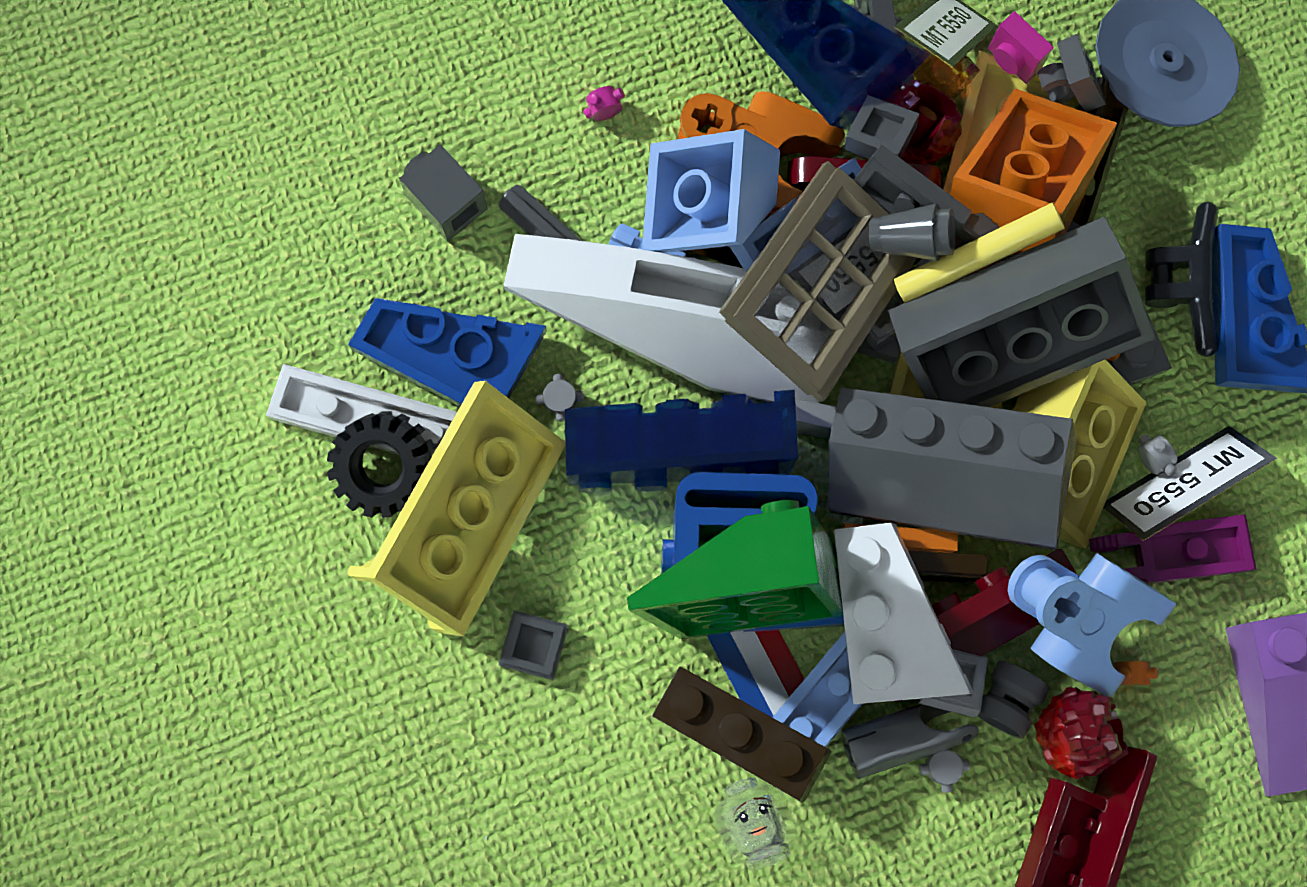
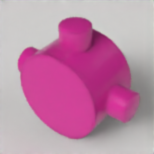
M603 86L592 91L586 97L588 108L583 110L584 115L588 119L593 117L596 121L614 117L623 108L620 99L625 97L624 91L620 87L615 89L614 86Z

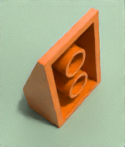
M1014 89L954 175L950 195L972 211L971 214L984 213L992 219L994 224L997 223L999 228L1053 202L1065 229L1013 254L1017 255L1067 233L1114 134L1117 123Z

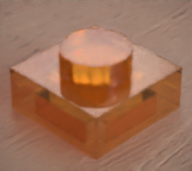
M925 48L913 61L914 66L912 68L915 71L913 74L915 78L913 80H922L925 83L930 82L939 90L948 94L953 100L980 71L967 55L954 67H951Z

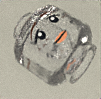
M756 778L743 779L728 786L724 790L726 799L716 806L713 813V820L728 858L737 864H746L749 871H755L772 866L789 857L792 853L789 846L796 840L798 828L784 793L770 784L758 785Z

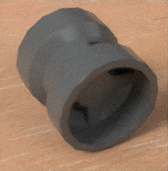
M1000 660L990 675L993 684L989 692L983 695L981 711L977 716L1006 734L1024 739L1032 724L1029 715L1034 706L1043 704L1050 687L1030 672Z

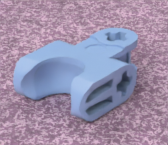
M1095 553L1080 576L1047 556H1031L1015 568L1009 579L1007 590L1010 600L1021 610L1037 618L1038 622L1044 627L1031 646V649L1058 670L1107 697H1112L1125 679L1124 674L1113 668L1110 660V650L1116 636L1128 624L1138 620L1147 619L1155 622L1157 625H1162L1176 606V603L1098 553Z

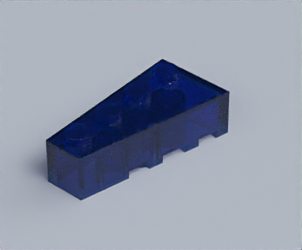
M722 0L830 125L844 130H850L868 95L883 101L888 99L931 54L846 0Z

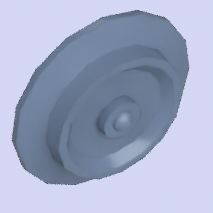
M1118 0L1101 20L1095 44L1100 74L1108 81L1115 97L1139 117L1166 127L1198 126L1221 114L1236 94L1240 66L1234 42L1219 19L1195 0Z

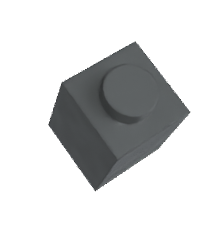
M441 144L430 153L422 152L416 155L406 165L404 174L399 177L407 199L447 242L488 209L483 189Z

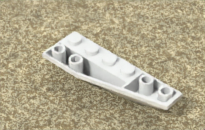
M515 234L503 286L504 290L707 390L783 407H789L792 398L815 403L819 402L812 395H807L731 328L725 322V318L719 313L722 306L746 274L744 268L630 247ZM778 283L755 317L779 337L801 305V302ZM809 311L787 345L810 365L832 330Z

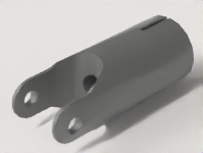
M918 704L841 730V737L850 766L856 778L861 779L967 743L978 735L979 729L974 724L964 725L949 731L931 729L926 726L930 720L951 711Z

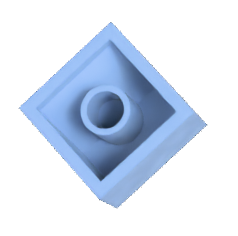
M745 129L652 143L650 145L642 250L666 253L742 245L777 203L780 150Z

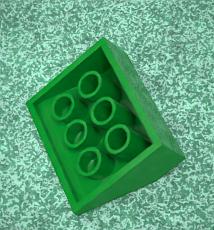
M796 500L766 503L761 506V514L744 516L627 597L628 610L679 639L842 617L843 607L836 547L809 506L799 508V502Z

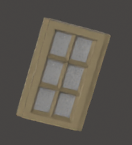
M829 161L822 164L719 311L731 328L807 395H812L819 402L827 398L896 292L897 288L894 279L909 272L917 259L871 251L869 245L870 219L882 217L889 213L840 167L835 168ZM858 291L839 321L827 311Z

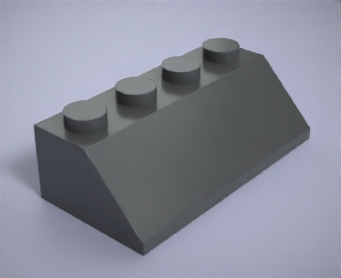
M1105 216L888 310L902 354L925 399L983 407L994 406L1155 339L1127 258Z
M840 387L829 438L828 510L833 514L1057 550L1077 442L1073 419Z

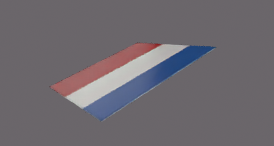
M779 630L737 631L707 636L739 699L772 718L804 680Z

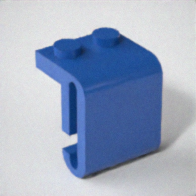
M710 472L689 474L679 483L676 491L673 511V540L663 539L661 574L698 549L699 541L708 542L744 516L761 514V506L766 503L796 500L799 502V508L809 506L812 512L815 513L817 508V492L815 487L808 479L799 475Z

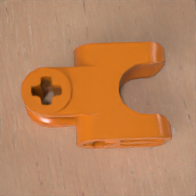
M764 91L754 94L747 109L718 95L710 93L698 94L689 99L684 105L678 139L745 129L779 149L780 158L795 153L831 158L842 149L846 140L841 124L834 119L779 95ZM705 124L712 126L708 129L707 133L700 132ZM778 174L777 203L764 219L803 193V191L786 183Z

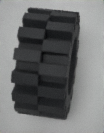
M382 411L375 415L374 413L368 414L354 421L335 437L332 443L336 446L328 452L327 462H333V468L327 471L329 481L336 479L339 486L333 490L336 496L340 498L345 494L350 499L345 505L352 511L361 507L364 509L363 516L371 518L377 513H382V518L392 517L396 512L402 511L432 458L430 451L435 448L432 439L425 441L421 433L425 429L419 423L412 426L408 423L411 417L404 414L395 417L392 416V411ZM382 443L391 446L398 452L402 460V472L396 482L386 485L379 484L367 476L363 468V455L370 445Z

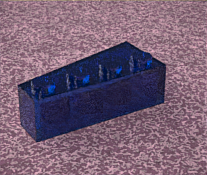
M795 389L774 391V403L756 404L755 401L748 400L746 394L723 395V400L713 402L711 408L701 409L699 403L690 401L688 398L666 400V402L658 403L655 405V412L644 413L643 405L638 403L565 409L566 476L568 485H579V492L604 493L612 491V484L634 483L635 490L652 492L668 489V482H681L683 478L696 472L789 475L798 459Z

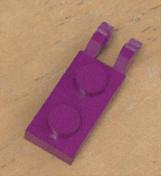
M1244 514L1172 523L1144 541L1133 532L1089 539L1091 552L1110 553L1119 549L1133 547L1137 567L1123 569L1147 584L1257 570L1247 518Z

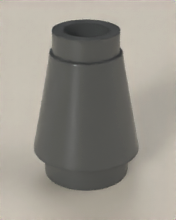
M938 203L870 219L869 245L872 252H883L939 261L941 255L954 254L956 225L952 208L940 209Z

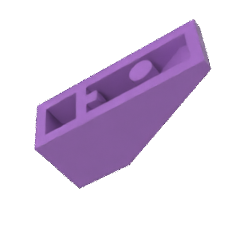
M1307 613L1225 628L1265 796L1307 790Z

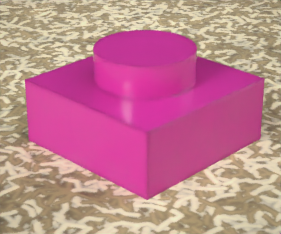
M1015 11L999 25L988 47L993 53L997 64L1005 72L1012 75L1016 74L1025 84L1043 67L1054 48Z

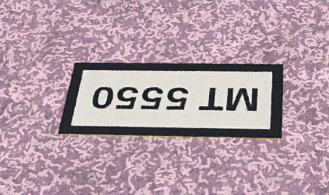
M927 0L894 26V28L951 67H954L997 27L995 23L961 0Z
M1227 426L1178 456L1177 463L1174 464L1177 468L1174 474L1168 476L1164 471L1158 475L1150 473L1107 499L1103 509L1144 541L1277 458L1232 427Z

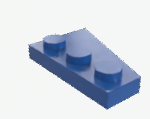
M1230 224L1216 226L1212 251V299L1218 340V350L1214 354L1216 386L1307 394V349L1305 347L1307 345V329L1305 324L1298 325L1288 299L1292 287L1270 228Z
M375 298L348 345L352 351L460 407L473 383L478 381H487L506 397L510 398L543 340L547 329L545 325L527 322L526 325L498 321L496 317L478 314L476 317L442 312L441 308Z

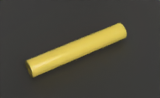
M1052 202L955 249L953 255H942L939 261L932 260L895 278L896 288L904 303L909 302L1065 229V226Z

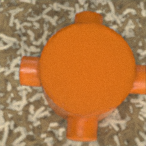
M1114 662L1115 669L1125 675V679L1120 686L1151 685L1150 679H1157L1158 677L1157 668L1150 667V662Z

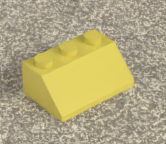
M1106 359L1020 394L1012 410L1073 419L1077 442L1059 539L1086 549L1089 543V539L1147 403Z

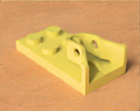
M487 381L474 382L376 557L362 566H350L348 575L357 581L374 583L427 618L429 628L435 632L464 636L567 442Z

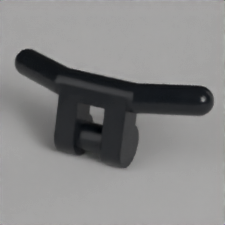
M1209 201L1201 203L1196 209L1189 246L1156 247L1145 252V269L1151 271L1150 285L1145 287V305L1152 308H1170L1178 304H1190L1195 349L1203 357H1211L1218 350L1212 302V251L1219 211L1216 204ZM1178 268H1189V282L1173 283V271Z

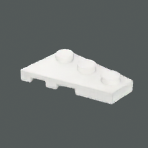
M883 523L834 529L853 704L974 694L966 674H963L951 649V642L945 629L939 623L924 591V584L896 524Z

